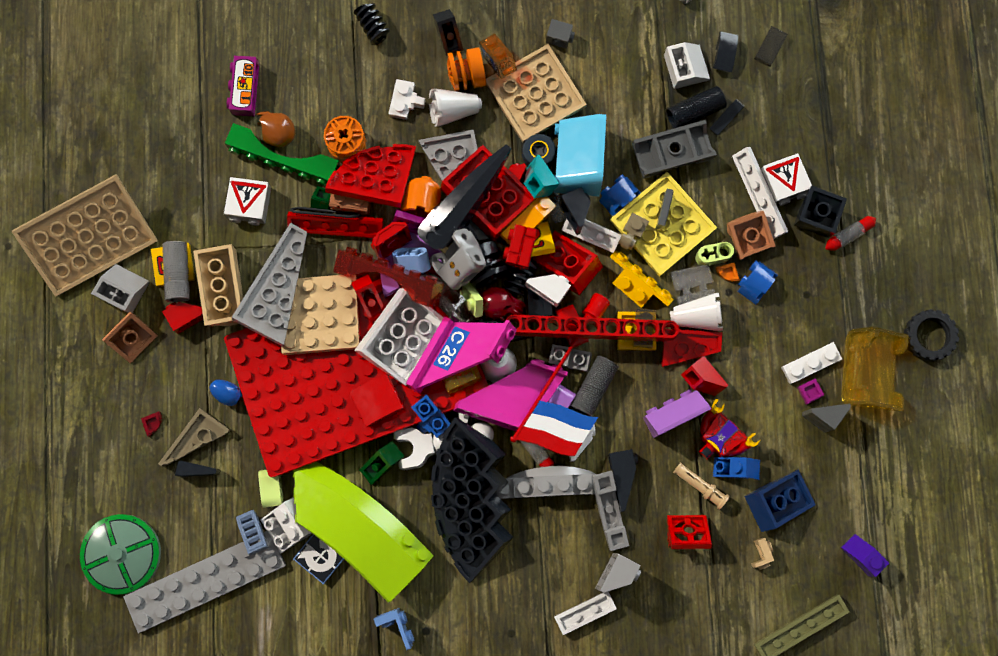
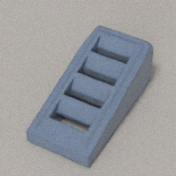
M251 510L237 516V524L248 555H253L268 548L259 516L256 512ZM258 540L261 541V542L256 543V544H254V545L251 546V543H254V542H256V541H258Z

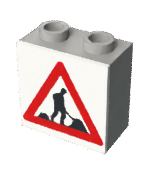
M798 153L761 168V172L776 205L780 204V206L791 202L790 199L797 197L798 200L806 197L810 186H812Z
M230 177L224 211L225 216L234 223L247 221L248 224L256 226L260 223L265 224L271 186L268 182Z

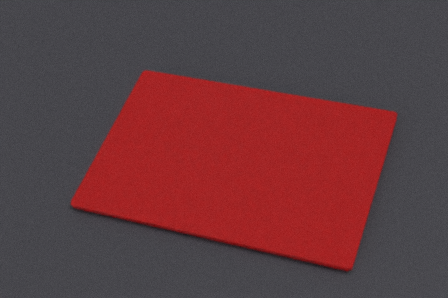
M432 265L430 270L423 273L397 272L393 274L400 288H407L443 318H450L453 322H463L451 288L436 273ZM381 279L373 281V284L384 307H386L396 293L385 298ZM358 298L359 336L361 342L375 321L370 323ZM249 328L224 337L268 475L271 478L422 422L411 407L425 395H428L444 414L454 410L455 404L459 400L488 386L480 364L424 387L420 394L389 375L405 408L391 417L383 418L371 427H366L350 392L387 373L367 361L356 351L342 350L283 355L281 345Z

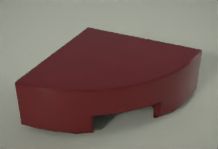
M160 411L141 418L147 437L152 436L158 431L162 422Z

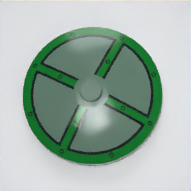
M125 514L108 516L98 521L85 535L80 549V564L85 577L94 587L109 594H127L145 586L155 575L161 559V546L154 529L144 520Z

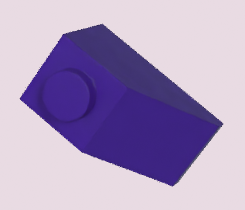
M856 534L841 547L869 577H876L889 564L874 547Z

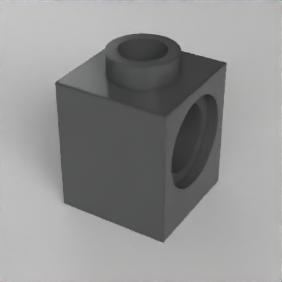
M552 19L546 43L567 49L568 43H572L574 39L573 25Z

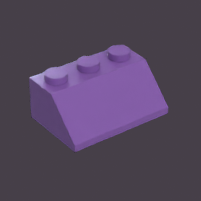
M688 390L680 394V399L674 401L672 398L664 402V407L657 409V407L646 411L647 415L643 419L651 435L655 438L711 409L709 404L697 390L694 392Z

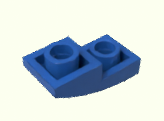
M425 395L411 407L436 438L442 435L451 424L428 395Z

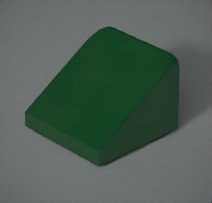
M317 186L311 197L310 207L329 210L331 194L325 193V188Z

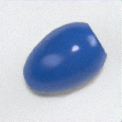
M215 380L209 387L214 398L227 406L236 405L242 395L237 385L225 380Z

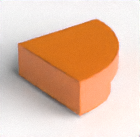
M735 263L715 268L722 279L729 282H739L740 279Z

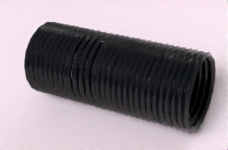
M716 86L667 107L666 113L670 124L675 129L726 108L727 102L721 88Z

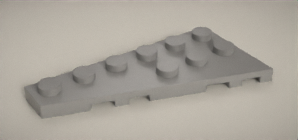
M474 130L418 140L441 181L477 150ZM472 220L469 222L479 238L478 242L491 240Z
M292 223L287 227L232 316L233 321L284 347L307 237V231Z

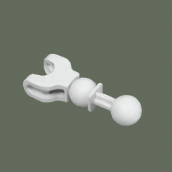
M477 422L472 426L493 440L494 431L488 423ZM415 428L394 432L393 436L396 441L411 442L413 445V453L411 456L399 461V469L409 470L422 467L430 456L436 455L445 432L438 438L431 433L423 434Z

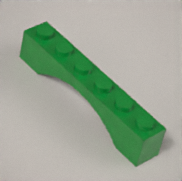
M235 123L232 124L225 141V145L229 149L228 151L235 155L241 153L252 161H257V159L264 161V164L274 168V166H278L286 173L292 174L294 172L303 179L309 180L311 178L317 180L316 182L322 186H326L332 173L341 166L339 160L322 154L308 158H289L276 154L262 145L251 129Z

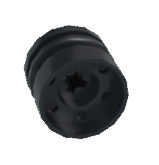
M495 241L479 245L485 258L486 266L472 279L474 280L472 285L475 289L489 286L509 272L508 266L503 265L505 263L504 259L495 260L500 254Z

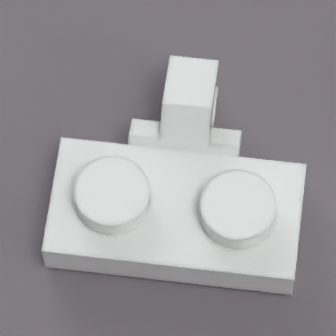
M396 79L389 110L390 117L407 120L409 110H414V107L424 109L425 98L417 96V93L414 92L415 83Z

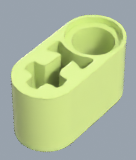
M728 242L706 245L699 249L695 260L700 266L725 263L732 257L734 248ZM719 249H725L728 252V256H722ZM703 253H704L706 256L710 255L707 260H706V257H702V254H703Z
M260 470L258 477L262 507L281 505L284 502L281 475L271 478L267 470Z

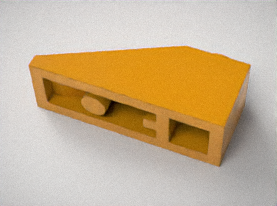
M548 197L537 198L500 236L510 245L511 240H507L510 228L514 229L515 224L535 229L549 217L556 208V205Z

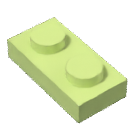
M469 282L467 285L462 286L460 291L461 301L466 304L468 310L475 317H482L483 298Z

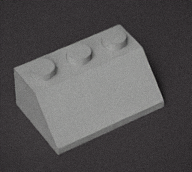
M613 553L595 589L604 593L630 585L633 581L636 582L641 574V570H639L641 565L620 554Z

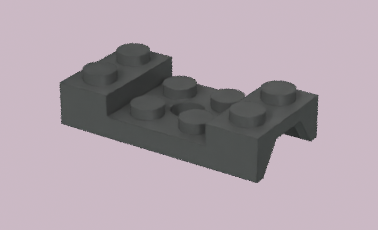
M706 120L635 139L632 143L643 179L692 163L699 164L713 160L717 155L716 151L711 147L707 135ZM670 145H678L680 151L677 153L672 152Z

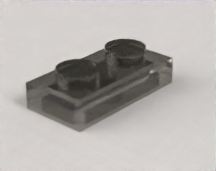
M637 308L635 319L655 320L656 310ZM645 327L647 334H654L652 327ZM633 340V347L652 349L653 341Z

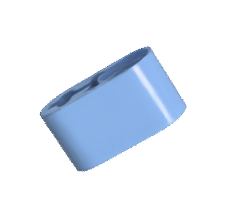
M399 248L392 252L396 272L423 273L431 268L426 248Z

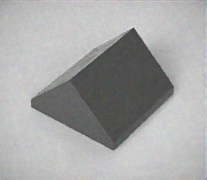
M843 404L812 408L802 412V416L826 433L836 429L851 408V405Z

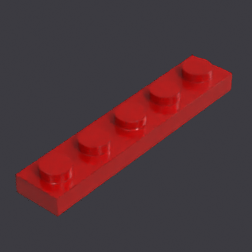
M288 212L287 214L288 226L292 223L307 231V233L374 238L377 232L383 229V218H343Z

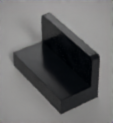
M527 287L528 315L552 316V304Z

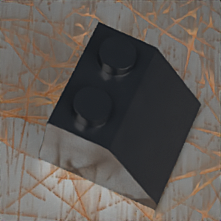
M810 186L799 209L794 226L826 238H831L836 233L847 198Z

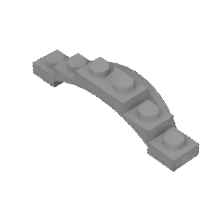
M568 466L529 469L506 479L508 484L498 494V497L505 499L595 494L593 475L597 474L586 469Z

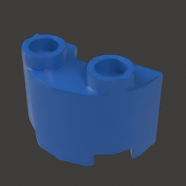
M623 174L614 181L615 185L611 188L607 186L600 193L602 197L599 202L612 216L616 215L641 194L629 178Z
M755 261L749 269L752 271L751 274L741 279L738 284L741 287L737 291L754 304L760 301L761 297L768 291L778 274L760 261Z

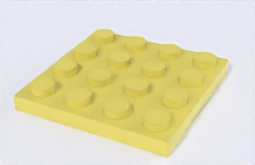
M668 172L610 219L619 232L626 235L627 232L623 231L632 212L649 221L641 238L634 237L637 240L634 249L659 277L717 229L714 223ZM667 188L672 189L674 193L666 225L662 230L655 229L664 193Z

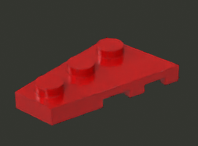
M664 329L667 335L674 334L672 329ZM679 329V333L674 340L663 342L661 367L721 352L723 332Z

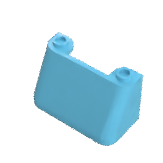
M606 114L559 120V124L555 123L554 135H558L556 174L554 176L559 185L554 190V193L567 194L582 187L583 191L589 196L600 195L604 169Z

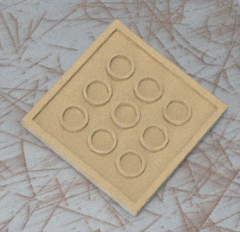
M549 44L499 71L501 78L494 74L486 79L487 87L522 143H525L526 139L530 136L544 132L554 126L555 123L558 124L559 120L566 119L587 106Z
M356 274L298 278L284 347L281 346L283 355L356 349L360 343L358 296L351 282L357 280Z

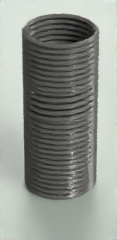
M597 356L571 407L583 415L593 417L619 368L618 365L607 358Z

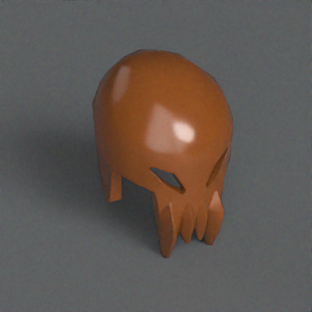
M269 111L255 114L261 116L260 122H257V124L262 126V136L265 143L274 147H285L293 141L295 127L287 115L283 113H270Z

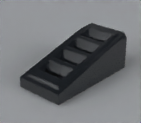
M178 461L175 476H210L220 474L221 470Z

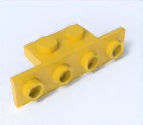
M615 251L610 256L612 260L624 269L613 284L642 308L653 294L666 306L673 302L674 299L670 292L666 289L662 290L652 277H647L643 274V270L638 265H633L629 262L628 257L624 253Z

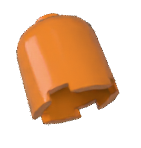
M428 176L412 179L406 187L401 211L426 218L434 207L440 205V186Z

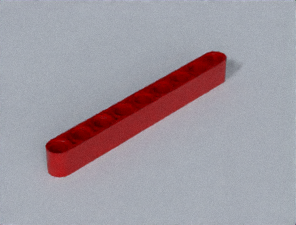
M510 315L506 319L519 324L515 336L669 342L674 340L679 333L677 323L665 320ZM535 322L538 325V329L531 330L528 324ZM549 323H555L558 326V329L555 331H551L548 329L547 325ZM568 324H575L577 330L574 332L567 329ZM592 324L596 327V331L589 332L586 326ZM606 326H614L616 332L609 333L606 330ZM625 327H634L635 333H627ZM645 327H652L654 334H647ZM670 327L674 334L667 335L664 329Z

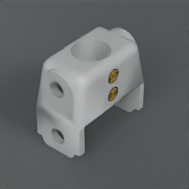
M467 229L456 230L452 236L454 242L446 253L433 254L429 260L436 273L454 290L467 285L486 266L485 258L476 238Z

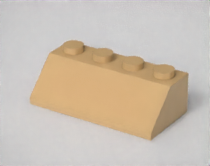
M232 244L193 251L204 326H231L239 324L232 320L233 314L243 300L236 249Z

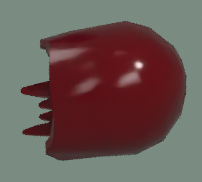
M490 287L480 294L483 298V316L496 322L505 323L506 320L502 316L506 313L522 315L520 312H523L522 309L524 307L526 308V305L521 300L516 299L510 292L501 287Z

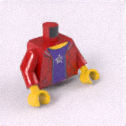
M718 399L714 400L712 408L702 418L700 428L702 436L700 439L705 443V446L699 453L707 460L713 453L719 457H733L741 455L750 449L751 446H757L761 440L758 442L752 441V437L756 433H752L745 440L747 436L722 413L725 404L718 408L715 405Z

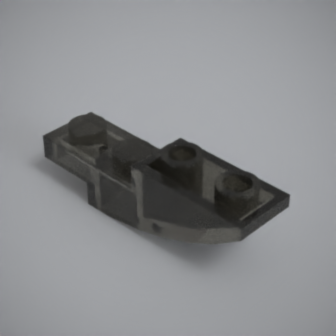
M426 271L423 273H410L404 278L431 306L435 303L453 322L470 323L476 318L463 304L466 299L457 290L450 288L438 276Z

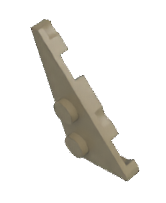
M199 408L158 464L165 467L228 434L231 430Z

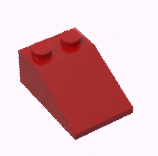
M554 231L552 239L555 253L533 256L531 259L550 275L556 274L558 277L562 275L567 278L571 285L570 290L580 295L603 266L598 255Z

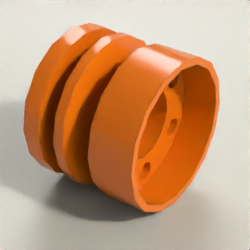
M479 47L467 49L465 59L462 58L460 51H457V60L455 61L453 53H447L448 76L454 91H460V82H462L463 89L467 90V81L470 80L474 88L486 86L485 71Z
M339 116L333 118L325 127V143L330 155L334 159L339 160V162L343 163L350 156L366 149L364 132L361 124L356 119L350 116Z

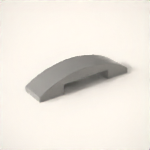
M608 471L593 475L597 506L609 550L613 551L627 547L629 543L625 527L622 523L613 473Z

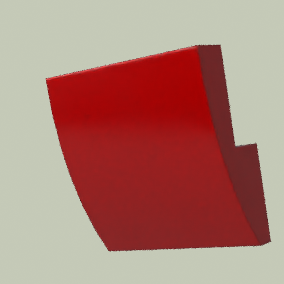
M388 374L381 375L350 392L366 427H371L383 418L391 417L405 408Z

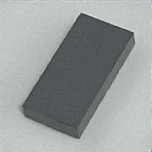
M667 188L664 193L655 229L662 230L666 225L674 193L672 189Z

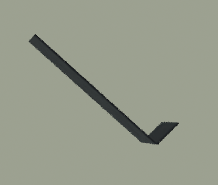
M736 99L710 129L719 135L741 111L744 105Z

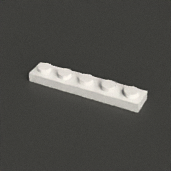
M746 147L732 157L756 211L762 210L765 212L774 240L787 233L788 230L751 147Z

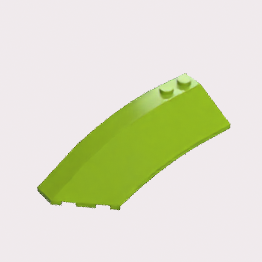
M318 462L293 470V477H295V523L297 522L344 558L388 603L432 559V553L394 515L343 476Z

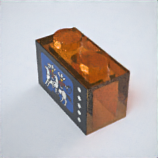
M495 33L479 42L484 59L501 79L517 70L513 54Z

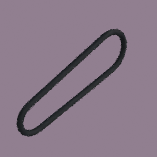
M293 207L290 209L291 212L298 214L343 218L360 217L359 213L308 207ZM296 210H310V211H319V212H328V213L306 212V211H296Z

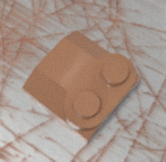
M764 211L750 213L727 223V232L732 238L740 260L762 250L775 247Z

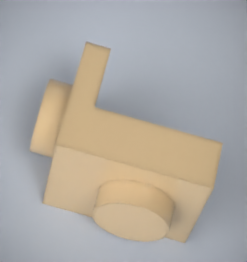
M765 538L757 539L754 542L761 560L751 563L753 568L758 567L761 570L769 567L770 562L774 561L771 553L773 548L769 540L766 541Z

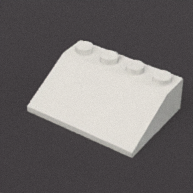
M399 288L354 351L406 386L408 378L435 334L443 317L407 288Z

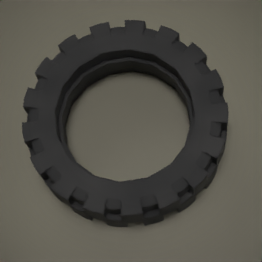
M929 309L916 314L907 322V328L904 329V334H906L904 342L908 345L907 349L913 352V356L919 357L923 361L933 362L949 356L956 349V343L959 342V337H957L959 330L955 326V321L951 320L948 314H943L940 310L933 311V309ZM931 320L942 326L945 331L946 340L941 349L930 351L921 346L917 338V329L920 323Z

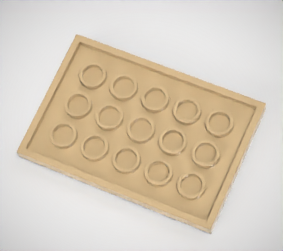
M117 174L12 230L13 235L55 297L157 242L156 236Z

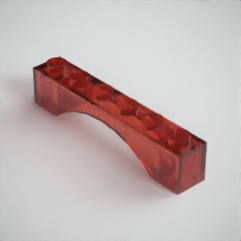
M347 247L346 250H338L333 272L346 277H355V275L360 277L370 272L381 273L398 282L408 293L412 301L427 307L439 305L444 283L438 282V278L428 275L426 277L421 276L419 271L405 270V266L399 264L391 265L386 259H374L373 255L369 253H357L358 250L352 247Z

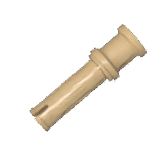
M681 462L673 472L701 492L705 500L708 499L717 505L719 510L730 497L728 494L725 495L719 491L716 485H710Z

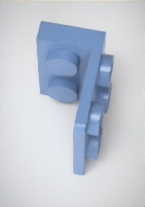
M397 608L374 618L376 627L381 625L382 628L393 625L396 619L406 650L412 648V643L415 640L412 631H407L405 624L408 620L404 611H400V608Z

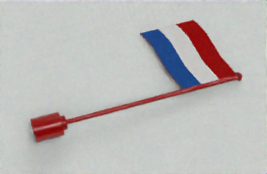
M594 293L582 314L588 318H601L610 302L603 295ZM575 338L516 433L513 437H510L511 442L515 443L518 440L536 444L566 456H575L598 417L582 415L564 406L540 400L579 338Z

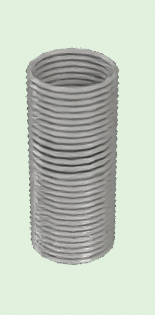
M183 241L165 242L162 244L164 300L167 302L188 301L190 299L187 243Z

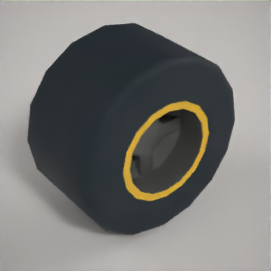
M535 134L526 139L523 144L522 158L527 167L537 155H541L548 167L552 165L556 154V147L552 139L544 134Z

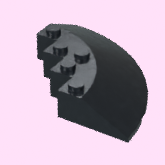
M455 417L443 435L440 448L436 452V462L433 465L431 476L433 481L431 501L435 511L436 528L439 536H442L445 544L444 548L447 553H450L458 571L471 583L513 538L500 524L511 510L498 497V494L508 484V481L495 469L506 456V453L491 439L458 417Z

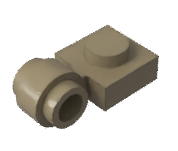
M632 212L623 231L627 232V235L623 233L618 242L621 244L620 247L632 250L637 241L634 237L641 238L649 221Z

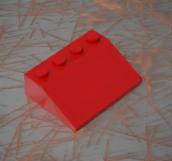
M482 145L442 180L441 190L448 196L472 171L493 154ZM503 166L490 191L471 220L492 241H495L536 198H533L529 190Z

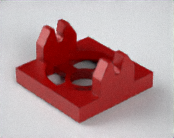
M667 515V541L669 542V548L711 549L712 542L706 515ZM685 523L682 527H676L679 524ZM690 527L695 531L687 533L684 531V528ZM675 534H683L687 537L688 541L680 540ZM702 534L701 540L694 541V536Z

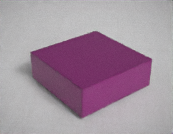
M816 378L797 387L806 404L825 396Z

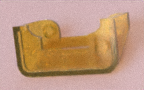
M874 326L852 329L848 332L845 343L841 394L844 404L889 411H903V395L893 392L896 355L903 354L908 348L909 335Z

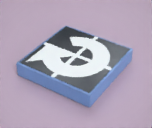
M313 534L293 560L324 584L344 558Z

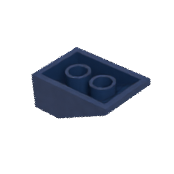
M795 470L744 496L761 532L776 529L816 505L799 470Z

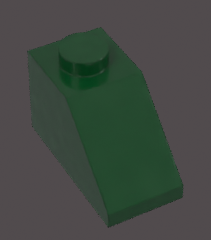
M392 441L378 450L360 468V472L372 485L392 469L404 455Z

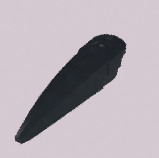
M507 144L472 171L439 206L434 207L418 227L419 238L433 249L438 250L454 242L452 238L453 233L456 230L463 229L471 221L498 177L512 148Z

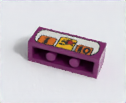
M234 56L233 62L230 63L232 80L228 82L230 98H227V109L235 116L255 117L259 62L257 57Z

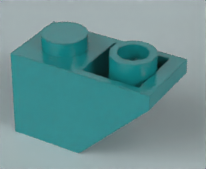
M537 155L527 167L524 185L533 198L550 196L559 185V182L542 157Z

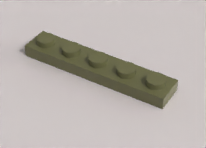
M837 594L754 643V646L760 656H777L848 614L849 610L841 596Z

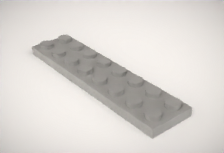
M268 531L263 532L268 548L249 556L244 542H241L123 596L137 632L141 633L285 567L286 564L282 554H280ZM258 540V541H256V542H254V543H251V546L254 545V544H256V543H259V542H261V541Z

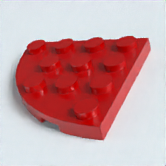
M393 144V147L383 148L375 146L350 156L343 161V165L337 171L332 173L326 184L325 193L401 208L416 146L406 144Z

